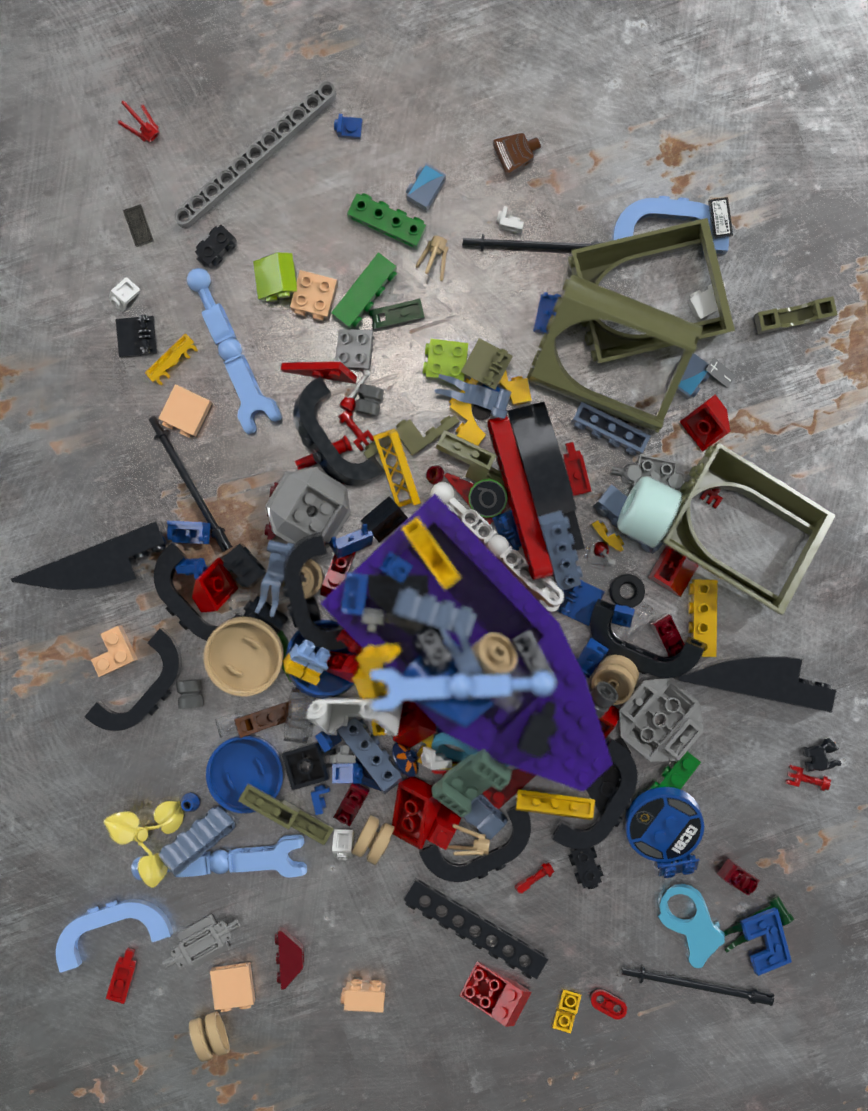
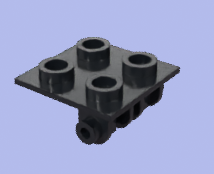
M143 314L139 315V317L115 319L119 357L157 354L154 316Z

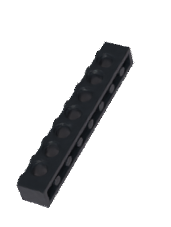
M416 877L404 896L405 905L409 908L421 910L424 917L430 920L432 918L439 921L438 924L447 930L449 928L456 931L455 935L461 939L468 938L472 941L471 944L478 949L485 948L489 951L488 954L495 959L500 957L505 960L507 966L512 969L516 967L522 970L521 974L529 979L532 977L537 979L549 960L548 956ZM428 896L431 901L428 904H422L420 898ZM445 906L447 908L446 913H437V907ZM459 915L464 920L461 924H456L453 922V918ZM471 926H478L480 931L477 934L471 933L469 931ZM493 935L497 940L495 943L490 944L486 941V938ZM506 945H510L513 947V951L511 953H504L503 948ZM527 955L530 957V960L527 963H521L519 961L520 957Z

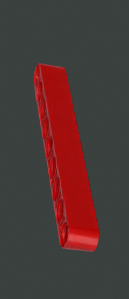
M506 415V418L488 419V430L532 580L553 576L552 564L509 418Z

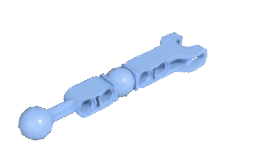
M203 268L192 269L187 276V285L191 290L199 293L206 309L202 311V316L215 344L219 345L218 353L225 360L226 370L241 402L237 417L244 431L250 435L256 431L257 427L254 418L259 411H264L271 421L277 422L282 418L275 400L262 394L245 356L241 354V344L235 339L234 330L224 308L220 303L215 304L208 288L211 283L209 273Z
M393 668L370 671L371 679L384 681L389 688L386 698L376 699L371 703L373 710H393L402 700L451 698L453 696L456 699L462 700L470 695L471 697L511 695V691L532 690L538 696H548L553 692L556 685L553 675L543 670L537 671L531 678H511L510 674L471 675L469 677L461 673L453 677L406 678Z
M300 834L284 835L275 845L230 849L229 853L220 849L213 853L208 851L175 877L202 876L211 874V872L223 874L230 870V873L276 870L286 878L303 876L307 873V865L304 862L293 861L288 853L291 850L301 848L305 842L304 837ZM138 857L131 865V872L137 880L142 881L138 873V862L141 857Z

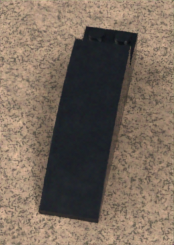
M545 402L508 410L510 424L537 516L540 517L561 510L563 517L567 516L570 528H567L568 534L572 533L574 544L571 545L572 550L584 549L575 513L577 510Z
M155 521L13 577L11 581L56 590H89L125 585L143 580L136 559L141 560L148 557L149 552L158 553L164 551L170 542L167 539L163 524Z
M752 655L721 659L698 666L686 674L673 678L682 682L832 713L836 690L831 689L830 684L815 681V685H812L811 680L799 678L803 659L787 656Z

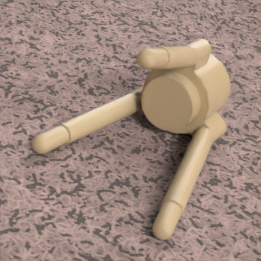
M434 235L432 241H428L427 247L415 267L418 268L430 250L432 254L425 270V274H428L435 255H441L442 252L440 281H443L448 251L446 246L447 240Z
M456 824L452 825L453 828L478 838V840L474 839V846L448 845L447 849L470 850L454 852L453 855H488L490 839H485L486 835L478 834Z

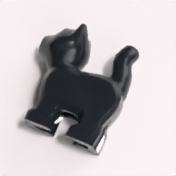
M825 737L821 744L808 748L801 747L803 756L811 757V762L804 763L807 772L814 770L824 771L835 766H841L842 764L840 760L828 762L826 753H833L839 750L836 742L831 740L830 737Z

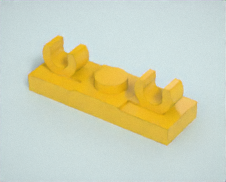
M185 333L145 372L147 377L152 382L156 381L159 385H162L163 383L159 379L161 375L170 378L168 372L165 371L166 369L175 366L182 354L189 359L190 356L187 354L189 348H192L195 352L197 351V348L193 345L194 341Z

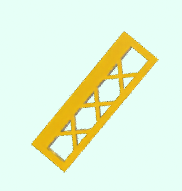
M394 428L374 435L373 438L395 503L399 507L410 503L413 506L420 504L421 502L397 430ZM389 436L391 443L388 449L380 446L378 439ZM389 453L396 456L397 461L394 467L386 464L385 460ZM395 471L402 474L403 477L399 485L392 482L391 479ZM400 489L408 492L409 499L399 502L397 495Z
M519 789L516 794V810L586 820H593L595 799Z

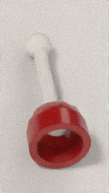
M363 370V376L351 397H345L339 404L341 408L353 413L356 404L354 398L360 384L370 375L369 370Z

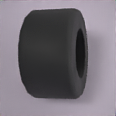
M620 575L610 585V598L616 605L634 608L644 599V584L635 575ZM624 584H631L634 588V595L629 599L623 598L620 594V588Z

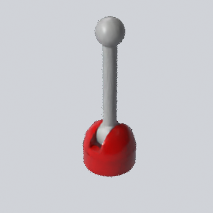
M602 541L597 542L593 546L594 554L599 558H606L609 566H615L616 561L608 556V545Z

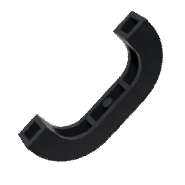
M318 377L311 381L300 393L293 409L295 427L302 438V442L312 452L314 460L334 480L350 486L368 484L381 476L385 471L375 456L362 463H351L342 458L315 418V405L331 393L322 378Z
M318 532L302 538L290 549L285 559L283 570L286 586L282 588L285 598L289 597L291 605H287L289 616H294L296 626L301 635L316 647L338 650L347 648L342 641L336 640V637L344 628L341 625L324 628L312 621L300 578L301 569L306 561L310 558L327 554L322 533Z
M171 543L160 554L155 564L154 585L161 600L167 605L165 609L172 616L176 615L180 619L179 624L185 630L189 629L197 637L208 641L218 626L207 623L176 590L173 583L175 566L186 559L187 556L174 543ZM237 613L233 618L243 616L240 613Z
M601 599L597 600L591 614L590 629L593 639L609 649L606 653L607 656H624L636 665L639 673H648L660 678H674L686 674L699 662L706 643L689 636L683 649L671 657L659 656L621 640L614 634L611 627V618L615 605Z
M160 628L148 642L162 659V672L133 708L128 712L119 713L108 708L103 702L98 701L84 716L87 720L105 730L121 731L141 723L148 715L152 716L159 709L158 703L161 700L165 701L171 695L170 689L178 680L182 667L179 646L166 630Z
M609 738L606 745L611 761L617 766L619 771L618 785L598 819L591 826L578 829L560 820L551 838L562 846L572 849H585L599 844L611 833L614 826H619L623 818L621 817L623 811H627L632 804L630 799L635 792L638 779L636 764L627 749L612 738Z
M516 805L506 809L512 822V834L506 843L490 850L488 855L483 854V856L480 855L464 863H453L443 856L439 846L435 844L420 849L419 854L430 872L443 880L465 882L476 877L482 879L488 876V872L493 869L499 871L505 868L506 863L514 860L522 853L530 838V816L526 811L516 810Z

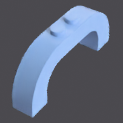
M659 196V198L638 200L621 213L612 234V241L633 236L635 224L641 219L648 217L686 221L708 218L716 254H726L729 248V235L715 236L711 207L700 202L689 201L688 198L673 200L669 196Z
M128 899L118 903L117 900L107 902L105 904L106 907L99 908L95 906L89 908L87 913L74 919L62 931L58 939L56 962L59 972L77 968L82 964L78 950V941L84 932L126 918H134L141 921L147 927L151 941L156 942L171 937L173 929L170 921L158 906L142 899Z

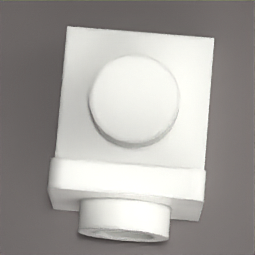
M504 206L503 211H499L496 221L500 223L499 229L521 234L524 222L513 216L506 218L508 207Z
M125 277L110 291L109 301L113 307L123 312L126 309V305L140 293V288Z
M427 746L423 747V753L421 754L423 766L430 770L452 768V760L445 757V754L436 753L435 750Z
M334 829L332 852L338 860L346 861L348 858H354V854L351 853L354 841L353 830Z

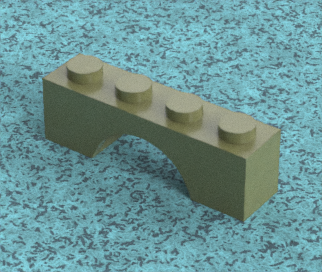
M834 296L794 307L761 311L754 315L757 334H763L829 320L837 316Z

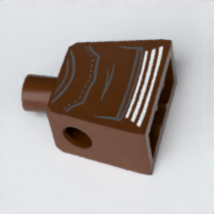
M524 133L493 140V147L507 178L532 163L534 160L532 152L541 148L537 137L527 141Z

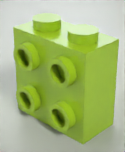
M277 252L253 261L258 299H266V302H276L278 298L290 297L291 293L297 292L292 253Z
M430 338V343H426L425 348L428 362H424L422 372L426 374V379L445 381L438 378L439 374L464 382L465 374L461 371L467 360L469 343Z

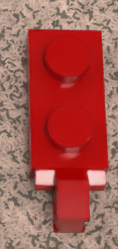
M574 442L566 443L567 454H563V461L573 496L592 492L583 455H581L580 450H575Z
M128 947L124 957L120 956L116 962L106 999L125 1004L137 961L133 960L135 949Z

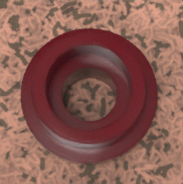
M431 466L426 473L428 481L433 485L442 481L444 477L443 468Z

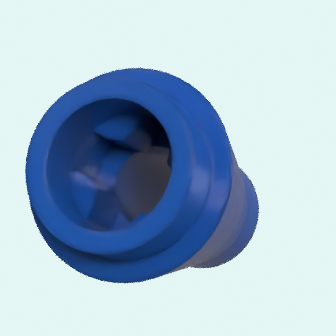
M187 793L181 799V808L186 812H194L200 805L198 796L193 793ZM185 802H189L191 807H187Z

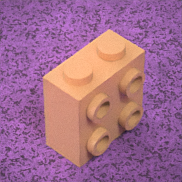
M300 270L296 282L297 292H294L290 305L291 310L299 316H305V314L312 315L313 319L319 321L329 319L338 285L337 279Z
M175 384L158 419L163 421V426L171 430L173 427L180 429V434L188 438L191 435L196 437L212 402Z
M251 962L212 967L210 976L215 1010L227 1012L234 1007L248 1009L251 1008V1005H254L255 993Z
M351 979V982H347L346 987L342 988L341 1004H344V1010L383 1012L385 983H381L379 980H371L370 983L362 982L360 979Z

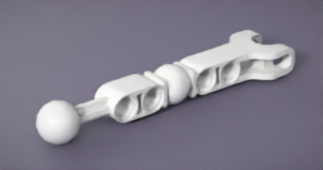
M439 482L431 488L430 496L435 493L447 507H450L452 512L461 519L468 529L502 562L549 613L558 610L564 599V594L554 582L546 577L532 580L531 576L523 577L520 574L521 570L529 572L526 559L519 552L513 550L512 546L509 547V542L505 537L496 535L497 532H493L491 525L476 511L467 510L454 498V489L450 484ZM472 517L475 522L469 524L465 521V518ZM480 530L487 531L488 536L482 537L479 535L478 532ZM511 556L515 558L516 563L510 564L506 561V558Z

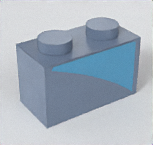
M428 163L418 169L415 175L417 177L415 183H410L406 190L407 200L425 211L429 209L446 180L445 173Z
M693 353L676 392L685 399H689L691 396L694 398L701 389L698 387L701 381L706 382L711 375L706 371L709 364Z

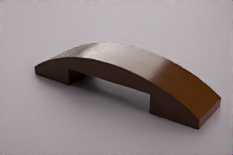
M307 696L234 719L239 738L307 716L310 706Z

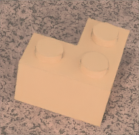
M122 625L101 633L108 652L91 659L98 677L107 675L138 660Z

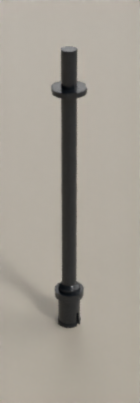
M481 234V239L463 238L462 246H481V251H484V247L572 251L604 243L598 242V240L587 244L485 239L484 234Z
M150 417L148 420L157 434L153 437L154 440L160 439L203 516L210 523V528L212 529L211 537L215 538L222 553L233 546L224 533L225 529L216 523L166 435L169 433V430L163 431L156 417Z
M641 966L640 970L622 967L621 975L639 978V983L647 979L745 998L751 1004L761 1003L770 1006L774 1004L773 993L761 992L755 988L745 991L646 972L644 966Z

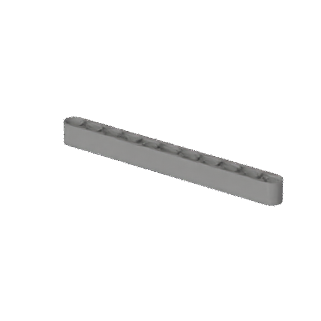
M330 81L320 83L181 205L174 214L178 225L182 228L191 227L336 99L334 84ZM325 89L332 90L330 95L322 94ZM312 101L318 103L315 108L308 107V104ZM297 114L304 116L300 121H296L294 117ZM284 126L289 128L287 133L279 132ZM268 139L275 140L272 146L265 145ZM253 152H260L261 154L258 158L254 159L251 157ZM245 164V170L238 171V165ZM229 176L232 178L230 183H222L225 177ZM211 189H216L217 194L211 197L208 195ZM196 202H203V206L200 209L194 208ZM188 214V220L181 222V215Z

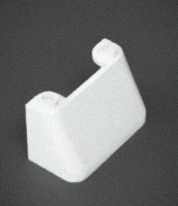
M339 696L312 702L308 709L307 719L327 735H337L336 730L342 725L347 726L349 717H364L367 720L378 722L380 726L384 727L385 733L388 736H397L402 704L400 703L393 710H373L371 703L376 699L386 698V696L363 699L361 696Z

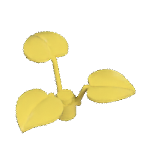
M165 801L156 807L154 812V820L158 823L156 826H138L139 818L132 812H119L103 820L111 838L116 843L127 844L135 841L148 853L149 856H143L139 859L138 873L147 886L151 888L156 887L165 877L168 868L160 860L159 853L152 855V852L143 842L147 839V831L161 827L162 832L165 834H171L178 830L184 817V810L181 808L180 801Z

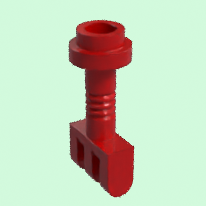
M345 410L338 416L339 422L341 424L345 422L351 431L354 432L357 438L353 442L362 452L364 448L360 443L363 441L366 446L369 445L366 438L369 437L373 442V435L369 430L363 433L350 417L353 415L352 412Z
M721 489L703 491L699 499L703 501L709 495L706 503L709 505L715 499L716 501L712 507L716 509L723 497L718 495Z
M790 765L789 768L797 770L796 774L788 772L787 776L793 777L795 780H786V784L799 787L802 781L820 786L821 791L829 790L831 779H828V776H823L822 779L810 777L803 774L804 768Z
M550 863L541 864L542 869L526 880L523 879L515 885V890L518 893H523L544 876L548 875L549 878L553 876L552 873L555 871Z

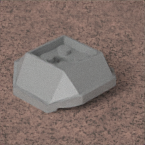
M315 467L285 472L265 505L271 528L275 535L289 543L296 544L308 535L321 532L325 547L330 545L329 542L332 537L337 536L351 512L347 487ZM314 506V513L307 515V508Z
M671 678L643 680L630 699L619 709L620 737L650 762L679 761L704 732L700 702ZM659 714H662L664 716V722L660 725H657L655 723V717Z

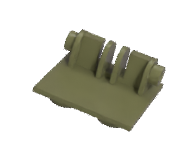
M479 338L461 372L495 390L513 356L505 349H499Z

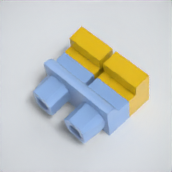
M305 640L301 645L295 644L283 660L285 672L317 686L323 670L328 669L327 661L330 653L328 649L323 647L317 653L313 652L315 649L314 644Z

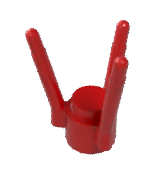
M122 101L123 106L141 124V133L121 120L118 121V124L140 137L143 142L147 140L150 143L155 140L160 134L159 127L155 124L145 106L141 105V108L150 124L148 122L145 123L125 101Z

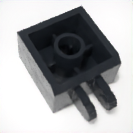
M238 544L222 558L225 562L223 566L230 573L234 572L237 575L236 581L242 587L252 588L267 573V570L244 544Z
M549 700L545 702L541 712L534 711L530 713L516 745L518 750L539 759L543 755H547L550 749L549 739L554 737L558 730L557 721L553 718L557 708L554 702Z
M318 741L283 751L281 755L291 790L329 780L328 768L332 767V764L326 763L325 756L336 754V748L324 752ZM303 761L311 764L309 770L301 766L304 763Z

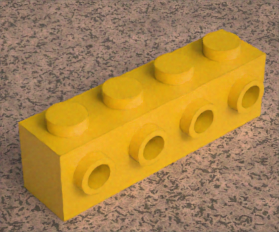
M692 579V583L688 585V594L691 595V602L688 603V614H691V622H688V633H691L692 638L706 643L701 657H716L718 580Z

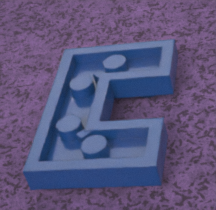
M773 907L740 921L746 940L750 941L762 935L765 940L767 949L750 956L754 973L757 976L792 962L778 909Z

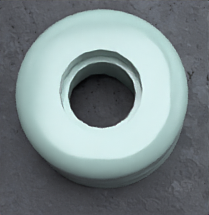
M644 476L640 478L622 507L617 522L618 530L652 548L655 547L665 535L677 512L681 493L651 477Z

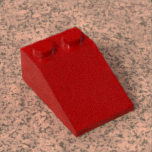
M410 777L398 783L392 826H394L392 834L414 847L422 849L439 812L441 802L433 797V786L416 777Z

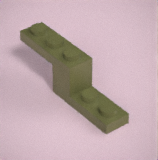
M449 415L440 421L442 425L435 429L433 426L427 430L425 437L421 435L410 419L408 421L404 419L396 425V430L400 440L410 454L414 456L441 437L444 430L449 431L459 424V420L455 415L453 417ZM389 436L383 437L379 441L380 446L384 448L388 447L391 443ZM374 441L365 447L364 455L367 459L378 454Z
M446 430L443 431L436 449L469 464L470 467L465 477L475 482L482 479H493L504 486L501 472L491 467L496 457L495 454Z
M249 783L238 800L289 830L292 827L322 845L326 844L334 830V827L286 800L281 802Z

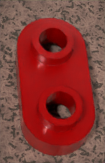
M597 989L591 994V1004L598 1011L617 1020L624 1018L627 1014V1006L620 998L602 989ZM598 996L603 997L601 1002L596 1000ZM615 1005L620 1006L618 1011L613 1010Z

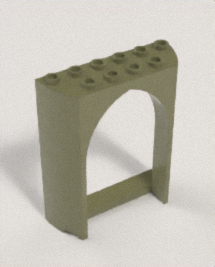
M708 218L571 251V256L568 257L572 275L599 285L610 272L625 264L702 246L720 317L694 323L703 327L699 339L735 331ZM600 319L581 322L582 327L586 328L584 338L586 345H590L592 360L598 364L674 346L648 334L636 335L617 331L603 323Z
M572 275L570 280H565L562 288L565 293L562 298H558L553 312H556V315H551L546 330L549 332H545L539 345V348H542V350H537L532 365L535 367L530 368L527 378L530 379L529 382L659 433L691 356L696 351V345L703 327ZM602 319L623 324L683 348L684 351L657 414L654 416L594 392L574 380L560 361L556 348V337L563 330L578 322Z
M719 442L713 447L710 445L697 466L694 465L689 472L691 477L688 482L682 485L679 507L660 542L777 614L783 615L836 515ZM711 489L735 491L748 497L810 536L778 596L721 562L705 549L699 541L691 521L690 505L691 499L694 496Z

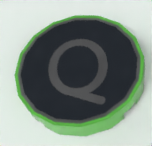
M482 479L476 482L469 493V504L472 510L483 517H494L500 514L507 503V493L504 486L493 479Z

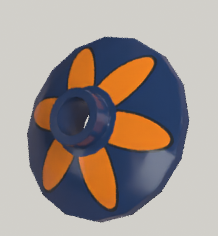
M396 742L393 745L392 754L398 769L407 777L416 776L419 771L417 754L410 747Z

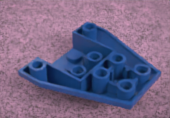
M443 639V643L446 649H449L445 640ZM451 639L460 652L463 653V649ZM452 655L450 667L446 672L431 675L428 669L424 668L422 658L419 656L411 663L402 676L406 678L453 677L456 674H460V671ZM453 696L451 698L412 699L464 728L494 705L490 696L478 697L472 701L468 698L456 699Z

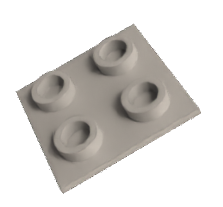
M339 329L335 362H341L347 368L368 370L371 365L370 355H372L373 330Z

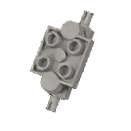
M641 454L636 464L626 463L623 468L612 466L610 473L621 476L622 482L629 483L633 487L644 476L651 477L680 492L682 485L688 482L684 481L683 474L676 473L678 462Z
M212 914L206 916L177 933L181 942L171 950L172 957L162 961V965L167 969L174 964L181 968L186 964L191 965L193 963L195 968L230 949L227 941L232 938L231 932L241 927L240 923H238L239 921L236 919L227 925L223 920L216 923Z

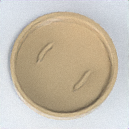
M252 617L232 618L218 626L206 643L204 650L206 672L212 682L226 693L235 696L256 695L266 690L276 680L283 664L282 643L276 632L265 622Z

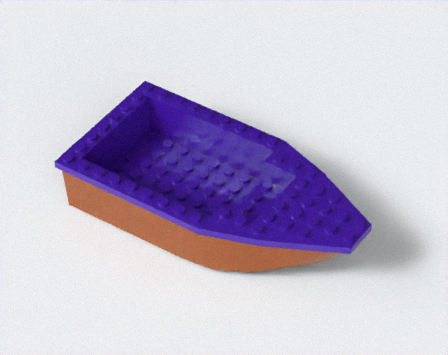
M434 493L352 573L363 575L387 574L379 567L388 553L392 552L412 565L408 575H429V595L436 597L435 601L442 603L444 599L455 603V608L460 609L462 605L473 609L472 613L477 616L470 638L466 637L471 647L489 633L501 634L513 644L512 639L530 630L558 684L555 685V689L548 696H538L532 690L511 691V695L490 696L494 705L466 728L416 701L414 702L444 733L478 751L484 749L493 759L584 792L612 765V761L586 678L559 622ZM416 517L419 518L461 577V579L445 590L401 529ZM344 580L320 604L363 649L369 645L398 644L401 651L391 662L384 663L383 669L393 668L402 676L411 663L420 656L419 652L417 653L413 647L415 635H408L385 611L382 625L377 624L376 632L368 631V623H362L363 615L341 612L345 588ZM367 582L364 608L383 610L368 595ZM445 630L449 637L462 648L458 634ZM517 652L516 666L508 674H510L511 678H531ZM550 700L557 707L553 718L557 721L558 730L556 735L549 739L550 749L547 755H543L539 759L518 750L516 745L530 713L534 711L541 712L545 702Z

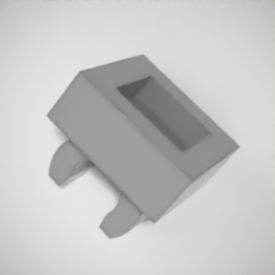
M364 608L362 623H368V631L376 632L377 624L382 625L384 610Z
M349 745L336 746L337 755H332L329 758V764L355 763V755H348Z

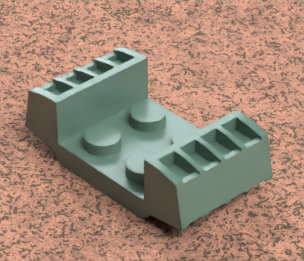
M482 749L474 755H469L445 773L442 779L432 787V795L460 817H463L471 812V801L488 788L493 786L499 791L510 782L512 770L493 759L489 753Z

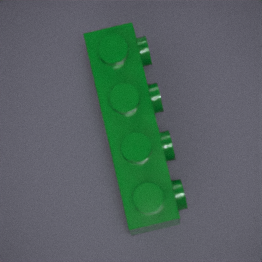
M356 193L347 212L349 219L414 249L418 248L426 231V224H424L422 219L417 217L412 219L406 216L407 213L400 209L395 211L389 208L390 206L385 202L379 201L377 203L372 200L371 196L365 193L361 195Z
M378 252L331 312L332 316L347 328L351 329L353 326L356 328L362 320L361 315L365 311L369 312L374 305L372 301L375 297H380L386 289L384 287L388 281L392 282L396 277L397 266Z
M687 751L679 761H672L669 766L667 765L660 774L662 776L658 781L652 783L649 790L658 787H673L681 790L701 761Z

